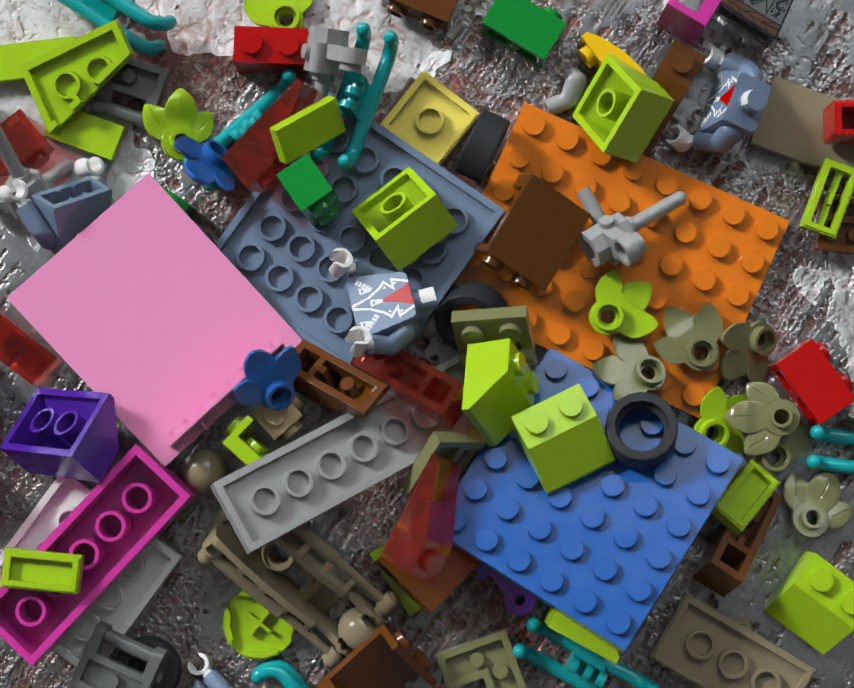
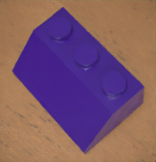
M37 388L0 449L31 474L101 482L110 470L111 463L119 451L114 397L110 393Z

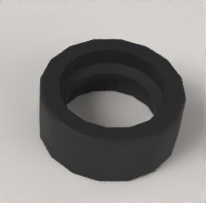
M484 109L467 139L456 164L455 171L481 183L500 148L510 121Z
M465 281L453 286L442 300L435 318L437 331L445 343L458 351L451 325V315L454 306L473 304L486 309L508 307L503 296L493 287L481 282Z
M637 392L627 394L614 403L607 414L605 436L616 460L627 467L645 469L656 467L668 459L675 448L679 426L676 413L667 401L655 394ZM641 410L658 416L664 428L663 439L659 445L647 451L632 450L627 447L620 439L618 431L620 422L625 415Z

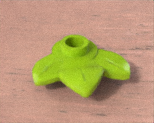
M246 0L243 2L248 18L256 25L303 28V14L310 8L313 0ZM285 16L293 18V22L289 26L281 25L280 21Z
M183 88L177 89L169 97L165 108L152 104H145L143 106L142 119L147 133L152 138L161 142L164 153L173 160L183 161L185 158L173 145L176 136L189 137L201 143L210 137L214 129L213 113L197 112V106L193 97Z
M615 270L606 273L599 279L595 287L596 303L589 312L591 327L601 335L607 336L619 332L631 339L640 338L652 332L658 326V322L653 316L644 311L651 298L652 284L644 281H633L623 284L622 279ZM603 311H610L613 314L614 319L612 323L605 324L602 322L600 315Z
M720 387L712 389L704 396L700 404L701 418L697 421L693 430L706 436L707 429L714 426V435L709 439L733 453L744 451L741 431L731 426L724 417L732 406L741 401L748 400L747 396L736 394L726 398L724 391Z

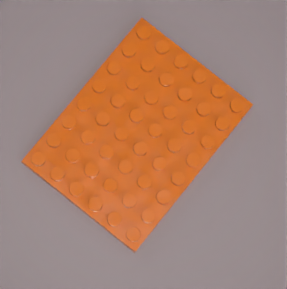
M525 102L483 192L485 197L502 207L506 213L519 193L517 189L512 187L519 174H534L583 209L584 207L576 193L589 186L605 215L611 216L619 212L624 217L628 216L631 218L677 191L684 192L687 196V201L684 205L638 230L646 244L647 250L643 253V257L629 266L624 265L622 262L612 266L609 261L598 267L593 266L582 252L577 237L545 291L532 288L528 292L511 282L512 274L503 268L501 272H497L481 261L484 256L479 252L455 285L465 281L481 282L499 292L508 307L527 305L535 345L547 351L555 349L593 371L592 366L595 362L615 355L613 348V337L615 334L601 335L591 327L589 322L590 309L596 303L595 287L599 279L606 273L615 270L622 279L623 284L633 281L651 283L653 286L652 294L644 311L657 320L658 326L649 334L634 339L644 344L649 356H654L662 361L665 366L666 380L657 391L646 393L655 394L667 401L671 407L700 419V404L704 396L717 387L721 378L720 361L727 349L719 338L716 342L719 347V359L714 367L702 372L690 369L685 363L670 364L664 361L656 352L654 343L667 336L663 324L666 309L671 306L691 313L695 317L704 305L711 303L720 314L723 322V332L734 323H745L790 221L644 155H641L636 163L603 153L582 127ZM590 217L580 233L591 228L593 222ZM499 224L496 226V228L484 244H488ZM459 304L453 307L459 311L482 309L473 304ZM603 311L600 315L603 323L610 324L613 322L614 317L610 311ZM697 346L694 349L695 358L703 360L706 357V351L703 347ZM641 372L644 377L652 379L649 373Z

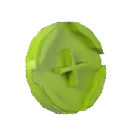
M244 590L231 599L224 612L223 630L227 642L232 648L248 659L265 660L279 655L290 645L296 633V630L281 617L276 618Z

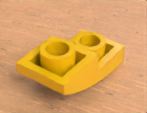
M589 32L581 36L578 43L580 48L578 53L587 67L592 68L594 66L598 71L606 55L611 54L647 76L629 55L611 42Z

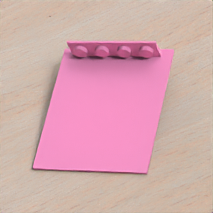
M150 174L144 176L81 233H77L73 240L7 297L11 304L94 392L110 393L114 397L116 416L164 467L200 434L207 431L208 427L232 405H236L238 399L235 397L233 389L240 382L246 380L243 363L251 351L262 349L270 352L275 357L288 346L292 345L296 348L302 342L299 335Z

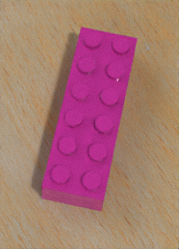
M135 444L36 549L85 555L80 594L0 587V637L31 666L44 660L193 501L197 494L169 467H164L143 444Z

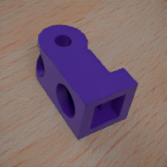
M479 563L474 568L481 580L491 575L502 592V601L506 609L511 614L524 616L534 609L536 597L482 563Z

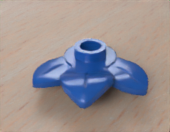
M180 137L174 141V147L187 159L184 164L185 172L194 182L202 186H209L215 182L227 192L234 189L235 179L228 170V162L231 160V155L221 143L213 139H209L206 143H198L189 137Z
M292 345L285 348L275 357L270 352L262 349L251 351L243 363L246 380L234 387L235 397L246 406L262 404L264 407L275 411L287 408L295 397L293 381L301 371V360L298 351Z

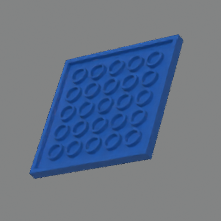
M555 349L548 350L534 370L539 379V392L535 394L534 405L579 383L595 410L605 433L607 414L616 402L613 400L614 386L601 382L593 371ZM641 410L625 415L620 422L618 430L623 443L630 449L638 451L652 450L659 445L664 435L663 423L658 416ZM678 421L679 427L675 448L668 459L656 467L645 469L627 467L615 459V462L547 496L512 430L497 446L489 447L486 443L429 526V529L437 536L625 654L736 475L744 458Z

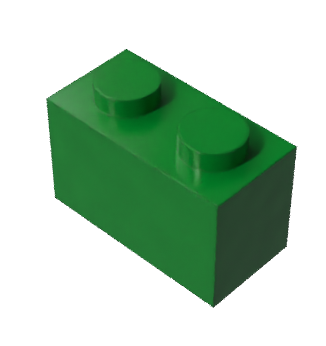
M495 0L481 22L480 32L542 69L563 35L567 23L562 21L563 17L556 10L547 6L542 9L531 2V0Z
M308 153L276 175L313 227L319 224L321 226L327 225L339 216V210L344 205Z

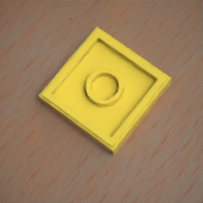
M423 70L380 125L441 166L478 120L480 113Z

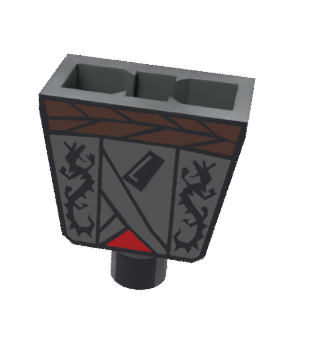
M721 0L714 13L768 48L778 36L793 0Z

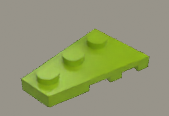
M114 20L19 66L49 134H55L135 54L120 21Z

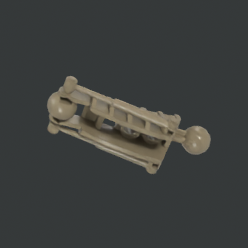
M198 449L187 456L181 467L182 480L196 494H211L217 500L210 486L212 483L228 475L227 463L221 454L210 449ZM221 508L210 519L202 543V549L197 553L200 563L215 566L276 618L281 617L324 653L322 655L324 665L331 669H334L382 624L386 626L389 623L387 616L401 604L400 598L395 592L389 590L385 594L380 592L341 559L339 552L306 524L297 527L247 555ZM276 544L289 555V558H284L278 554ZM293 566L309 579L302 588L286 575ZM363 590H365L369 595H371L377 602L375 603ZM345 595L356 607L346 611L339 620L338 625L326 611L340 597L342 598ZM315 625L333 645L329 646L310 629Z

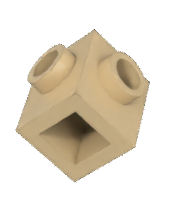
M296 395L293 402L283 410L275 411L259 404L250 412L276 441L283 437L286 441L291 439L303 428L300 421L306 417L300 410L304 404Z

